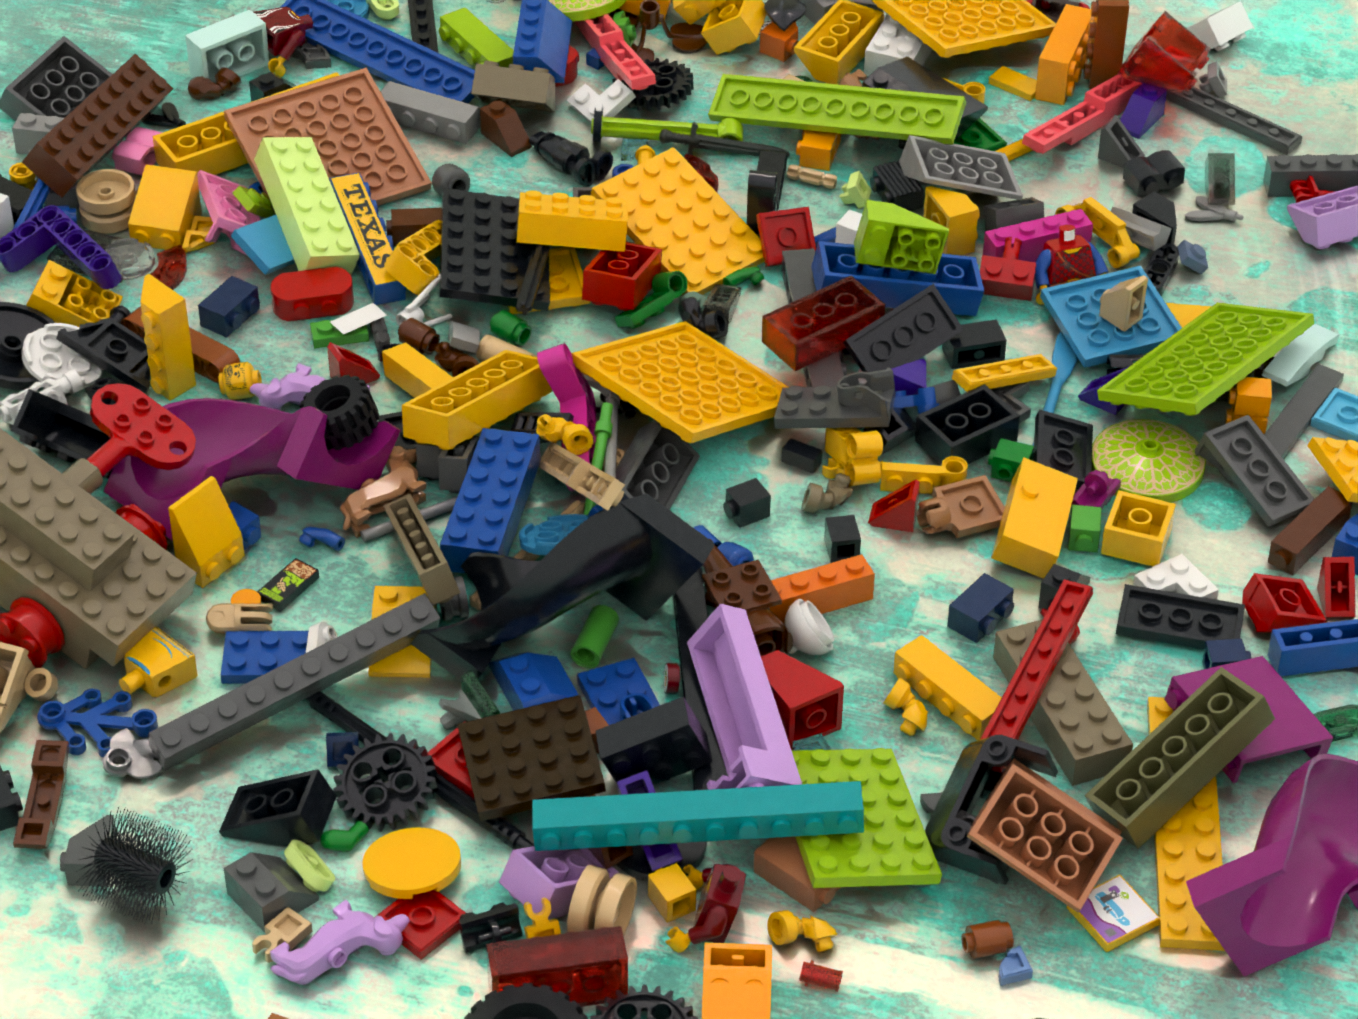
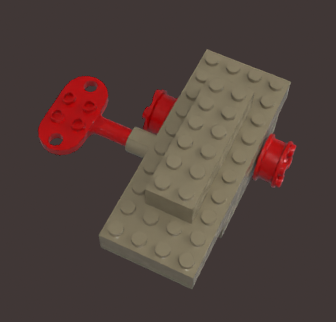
M115 383L97 390L92 397L90 415L93 423L102 432L107 434L110 439L90 457L78 459L63 473L59 472L0 428V606L8 611L7 613L0 614V642L28 650L27 656L35 666V669L44 666L49 654L62 651L85 669L99 657L114 667L134 645L154 627L164 621L193 593L197 572L167 551V541L164 536L166 529L160 522L155 521L135 504L122 506L114 512L91 495L102 485L103 476L127 456L138 457L146 464L157 469L172 470L188 464L194 455L196 438L193 430L159 403L131 385ZM109 398L114 400L116 403L113 405H108L103 403L101 400ZM179 448L184 451V454H174L170 449Z

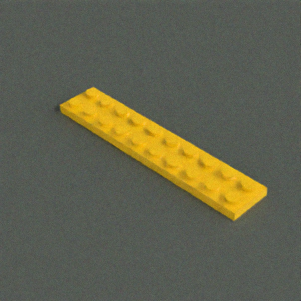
M1148 697V734L1153 732L1174 712L1164 700V697ZM1215 776L1154 834L1158 916L1160 917V947L1225 951L1194 908L1186 883L1187 880L1223 865L1217 780Z

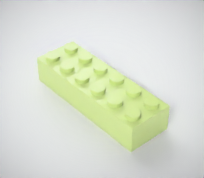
M263 137L254 161L298 271L340 267L352 275L360 253L312 137Z

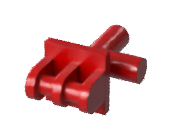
M1310 175L1307 180H1293L1289 185L1296 203L1336 192L1318 190L1313 176Z

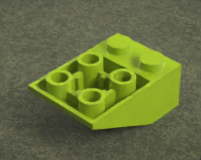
M866 200L854 240L856 263L936 274L949 234V228L896 204Z

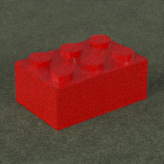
M626 242L625 252L601 250L583 270L582 300L591 301L594 305L606 304L615 306L623 311L634 310L652 289L654 276L661 273L662 249Z

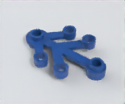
M87 689L81 696L65 704L59 701H48L40 707L37 714L38 723L41 727L49 730L56 729L64 740L69 742V753L72 755L84 753L87 747L85 737L81 734H76L69 724L80 725L97 744L98 753L103 758L110 750V747H104L110 746L112 737H108L100 727L128 728L129 730H134L142 738H148L149 732L158 728L157 715L150 709L138 710L132 715V718L107 715L114 710L126 712L132 708L131 695L125 691L117 692L113 698L102 703L99 690ZM83 707L90 709L84 713L76 712Z

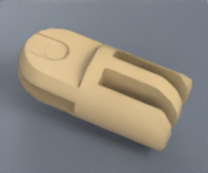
M220 603L213 605L208 610L206 622L212 631L220 634H226V631H272V627L269 624L272 623L273 616L269 613L273 611V604Z

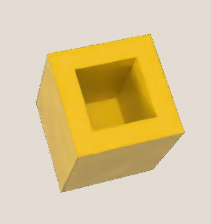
M677 863L657 869L654 873L648 875V897L667 923L696 911V888Z

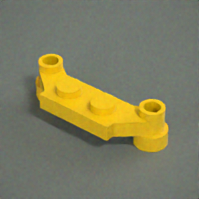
M1089 197L1084 199L1083 203L1057 208L1055 215L1078 209L1084 211L1093 223L1092 232L1113 247L1107 253L1108 261L1112 267H1123L1129 261L1139 257L1140 250L1135 243L1131 242L1125 228L1126 223L1094 198Z

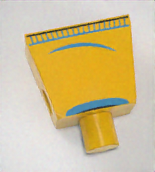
M156 626L125 654L126 675L119 679V685L123 691L130 694L142 688L152 697H159L198 676L195 655Z

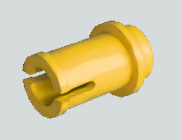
M648 145L639 147L635 153L638 164L656 156L655 151Z

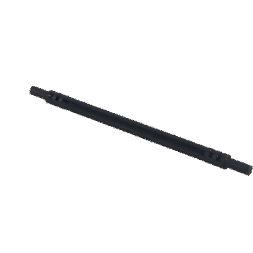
M319 691L306 698L310 702V707L346 732H358L359 741L363 744L365 738L371 744L374 743L376 734L381 736L382 741L387 740V737L323 692ZM396 760L391 763L394 765L398 763L400 760ZM440 774L435 777L438 788L432 789L433 793L478 823L512 849L516 850L534 846V843L526 838L524 832L502 817L480 822L475 799Z

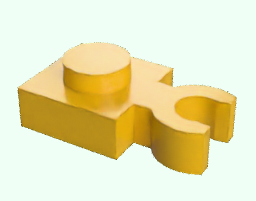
M545 897L541 898L543 907L539 913L533 912L531 903H524V912L532 919L533 923L524 927L532 961L565 953L559 921L556 918L548 920L551 913V904Z

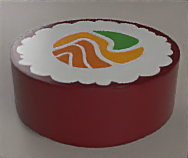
M666 663L664 670V693L677 694L680 685V667L678 663Z

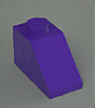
M1145 81L1132 93L1120 119L1132 137L1139 139L1164 115L1166 89Z

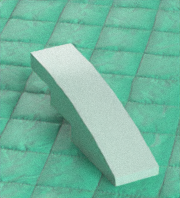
M1317 324L1312 325L1277 354L1263 370L1262 376L1286 387L1306 377L1311 366L1323 359L1325 350L1337 343L1339 334Z

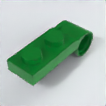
M680 271L656 274L652 280L654 293L643 299L634 310L624 311L614 317L618 327L630 326L631 329H635L646 323L645 319L649 316L653 317L663 313L665 306L672 303L675 298L686 291V276Z

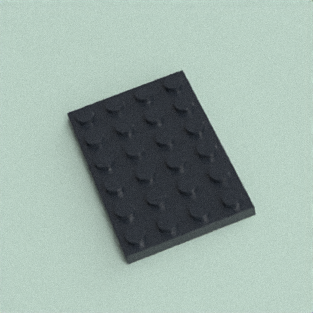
M443 188L439 297L516 307L534 245H537L516 243L518 198ZM549 254L532 309L548 311Z

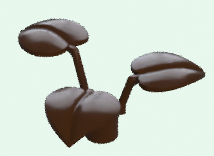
M644 0L641 2L639 16L624 11L625 16L629 17L631 25L634 24L636 31L642 27L639 45L637 46L633 43L631 48L644 63L646 59L654 62L653 50L643 48L646 30L656 28L659 22L667 37L673 38V47L680 51L695 52L702 49L708 43L701 34L703 29L701 25H689L686 22L676 23L671 26L669 31L664 15L660 14V5L655 0ZM616 9L615 11L608 13V15L613 20L614 13L623 10Z

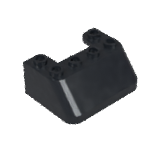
M31 389L28 390L11 428L12 432L21 435L20 442L50 453L51 449L57 450L56 457L73 463L74 458L87 459L110 439L107 434L102 432L93 423L90 414ZM111 469V470H110L105 476H103V477L109 479L110 474H111V472H112L113 469Z

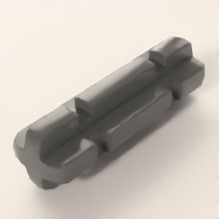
M384 317L371 322L370 328L376 348L378 349L382 345L390 344V337L387 333L388 330Z

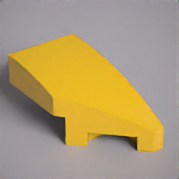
M194 216L191 229L187 230L182 245L183 252H192L216 243L205 241L213 224L211 217Z

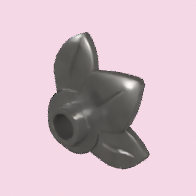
M128 728L119 731L111 738L110 750L103 758V768L109 775L114 777L130 775L137 779H146L162 771V765L155 761L156 757L149 746V739L134 740L133 734Z

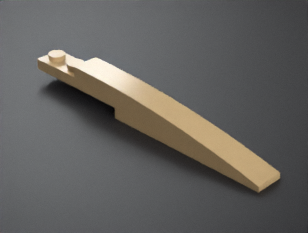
M551 442L541 457L539 468L607 511L611 506L616 507L624 495L622 489L625 484L561 446Z

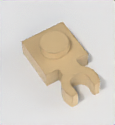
M287 907L264 926L265 935L254 939L252 942L253 952L257 954L261 949L268 948L264 953L266 962L270 963L273 961L270 954L271 950L286 942L289 944V951H291L313 932L312 923Z

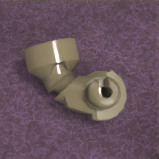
M839 473L836 475L835 480L829 479L825 493L822 486L809 483L803 497L802 511L814 514L819 510L833 509L837 505H842L852 495L854 490L853 487L849 486L851 482L850 477Z

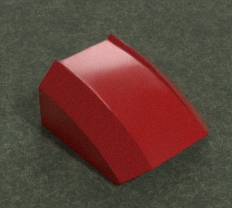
M1254 573L1243 590L1242 604H1245V609L1256 627V632L1272 633V629L1328 623L1303 579Z

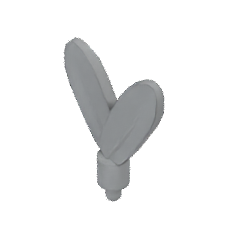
M1197 196L1196 203L1205 210L1191 211L1185 214V218L1192 221L1225 219L1235 222L1236 219L1243 220L1244 218L1243 215L1237 214V211L1228 210L1216 201L1204 196Z

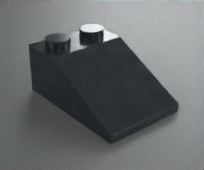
M318 769L240 786L235 793L219 833L223 837L286 847L292 840H299L310 845L319 842L337 796Z

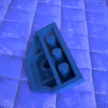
M526 652L517 653L489 663V668L513 711L579 695L557 656Z

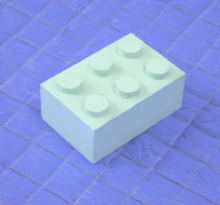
M251 10L185 35L191 78L203 76L216 83L215 75L222 67L232 70L240 77L268 65L269 51L266 23Z

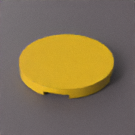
M421 827L400 829L380 837L368 847L363 856V872L370 883V887L376 892L392 898L413 899L414 894L425 893L431 890L439 892L456 879L461 869L460 849L452 837L439 830Z

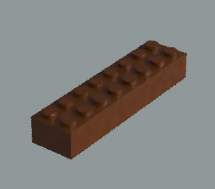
M134 54L33 147L22 163L57 195L63 198L83 176L87 175L134 128L141 124L174 88L148 66L143 59Z

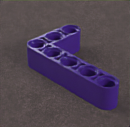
M55 205L44 207L0 239V261L8 272L21 270L52 246L56 245L100 288L112 289L122 280V275L110 255Z

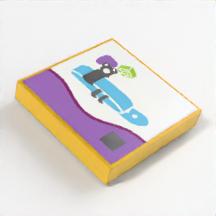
M1121 875L1094 887L1079 912H1076L1069 906L1066 907L1106 953L1159 926L1160 917Z

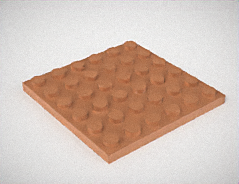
M367 68L224 110V118L263 191L267 195L268 193L254 161L263 137H312L328 178L360 172L363 181L368 182L371 200H376L377 206L431 189L432 182Z

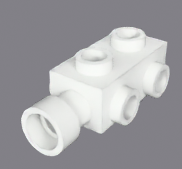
M72 369L63 373L62 377L55 381L49 378L42 382H35L30 388L17 394L8 395L6 399L0 401L1 418L5 423L14 424L29 389L37 392L39 388L43 387V391L39 393L68 405L65 394H74L83 390V383L79 374ZM18 399V403L12 405V402Z

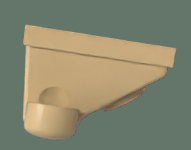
M0 642V734L19 703L25 699L27 694L39 702H45L50 700L58 689V680L55 675L45 668L35 669V666L27 656L28 650Z

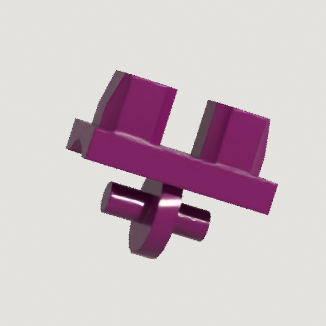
M1096 469L1091 471L1085 477V483L1073 496L1071 506L1101 507L1102 510L1121 487V480L1108 478L1107 473L1104 471L1100 472Z

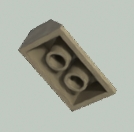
M484 61V64L476 63L471 94L482 103L490 104L501 99L511 107L555 112L556 109L555 78L548 73V69L534 67L533 71L524 70L523 66L509 64L507 68L499 67V63L493 61Z

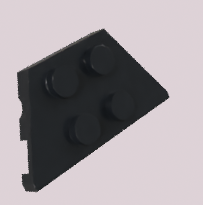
M112 318L99 320L97 323L81 324L79 330L68 332L65 328L58 331L56 338L58 341L127 385H131L147 394L151 375L150 367L147 363L148 353L144 338Z

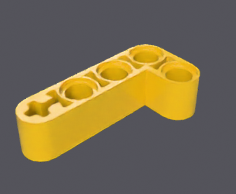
M441 220L432 222L400 241L384 263L385 269L413 294L419 295L439 275L438 268L431 261L440 256Z

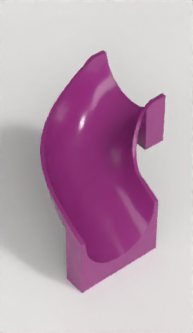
M187 399L170 403L163 407L193 430L196 444L194 455L189 463L178 469L163 470L146 464L138 457L127 456L113 468L103 492L123 506L137 505L155 521L160 522L166 529L165 536L173 541L168 507L210 476L216 478L220 489L223 483L230 480L261 474L290 475L298 480L359 490L367 479L377 480L380 478L401 430L387 421H380L377 427L372 429L373 432L370 436L363 438L362 442L353 444L349 448L344 447L341 450H335L334 448L327 450L324 435L328 415L315 407H302L293 413L228 399ZM179 448L170 449L174 454H184V451Z
M1318 754L1290 774L1272 798L1265 812L1254 851L1186 881L1194 908L1243 976H1247L1330 940L1339 904L1346 893L1358 909V761L1338 755Z

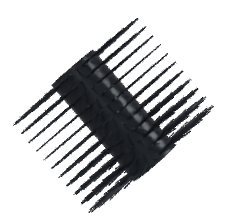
M112 815L111 837L109 836V821V831H107L106 824L104 826L105 839L102 840L100 837L101 843L99 845L96 843L97 849L92 850L95 851V855L88 856V858L94 857V861L88 865H94L96 868L89 873V876L85 877L89 879L95 873L89 881L90 886L97 875L94 881L95 883L99 881V884L95 888V893L98 892L99 885L104 879L99 891L102 899L104 897L109 898L110 894L112 899L114 894L116 899L115 907L120 903L121 899L122 905L125 900L123 911L127 907L126 913L129 908L131 909L133 903V907L136 905L135 910L138 916L140 914L139 910L143 911L144 904V912L146 913L147 907L149 909V903L152 900L149 910L151 916L153 903L155 909L156 906L158 907L159 894L161 896L160 908L161 899L163 901L162 894H164V908H166L165 893L168 892L170 895V887L177 891L172 884L173 881H177L174 880L175 875H178L176 874L177 869L174 863L180 858L179 856L175 858V856L181 849V845L171 850L176 836H173L171 846L167 851L171 840L170 837L168 840L169 830L166 833L165 829L160 837L158 834L156 837L155 832L154 834L150 831L147 833V829L145 832L146 822L143 824V820L141 824L138 821L139 825L136 829L135 817L132 821L129 820L128 822L127 820L124 830L123 825L126 820L124 818L122 824L121 816V828L117 832L120 824L118 820L113 836L116 818L113 826ZM159 837V838H160V841H159V843L157 844V846L155 847V844H156V842L158 841L157 838Z

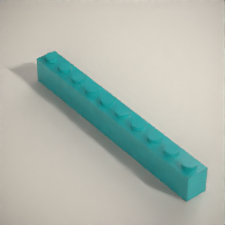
M861 781L537 799L532 801V830L535 851L864 833V808Z

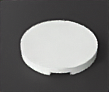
M65 323L45 324L44 328H40L26 336L21 353L22 361L29 373L37 380L42 382L51 378L55 381L61 378L63 373L74 369L82 380L83 388H86L102 377L104 369L56 339L60 329L65 328L68 332L79 330V327Z

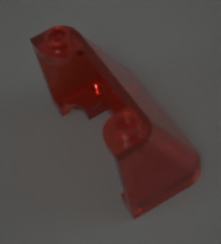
M1164 11L1131 50L1118 73L1125 79L1179 93L1184 89L1189 92L1198 81L1195 78L1197 72L1194 70L1196 68L1201 70L1210 58L1207 57V54L1211 48L1168 12Z

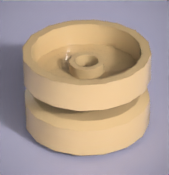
M101 169L83 176L76 186L80 220L83 226L90 231L100 234H112L127 229L136 196L135 183L132 177L116 169Z
M588 865L577 881L572 895L567 918V931L569 935L587 940L594 934L598 944L616 948L627 931L635 906L637 881L635 877L616 873L610 879L607 869Z

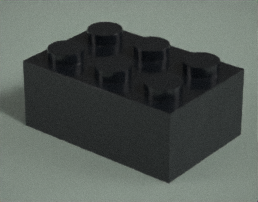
M984 384L918 414L916 417L915 442L940 465L949 456L961 457L966 460L967 464H970L989 455L992 448L996 449L1000 438L1016 442L1020 415Z
M684 697L595 731L600 759L616 783L647 770L652 784L655 785L713 762L707 733Z

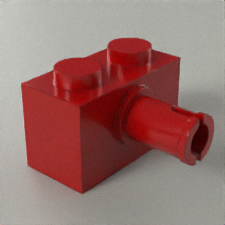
M1008 237L1004 242L1002 258L982 255L979 272L984 287V295L1032 301L1036 262L1018 260L1022 241L1015 238L1012 248V237Z

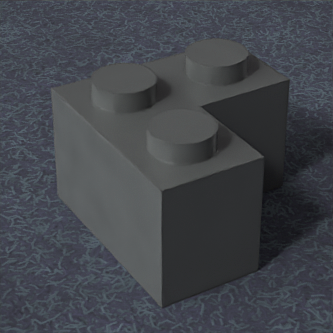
M473 436V438L459 443L450 450H442L438 446L428 443H417L418 477L439 480L440 490L459 493L479 436Z

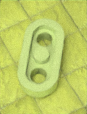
M366 0L374 13L384 20H391L399 14L398 0Z
M292 840L284 851L287 864L303 878V884L313 892L328 891L335 881V876L309 845L299 840Z

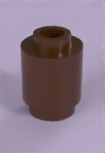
M415 318L403 321L398 328L399 341L401 343L406 342L421 354H432L440 342V336L436 334L435 329Z

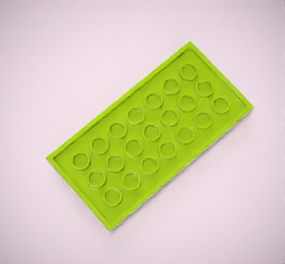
M1217 302L1097 390L1098 400L1110 402L1112 405H1134L1138 409L1154 408L1159 409L1161 412L1175 411L1182 412L1187 416L1197 415L1201 410L1215 402L1218 397L1229 391L1231 387L1245 379L1248 374L1259 368L1261 364L1275 356L1278 351L1288 346L1291 341L1314 325V316L1312 313Z

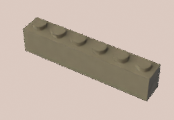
M411 494L383 505L394 532L432 605L450 601L455 595L460 593V590L442 551Z

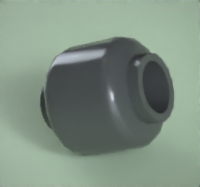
M451 163L443 164L434 172L432 185L434 190L441 196L443 188L459 189L468 192L470 189V178L457 165Z

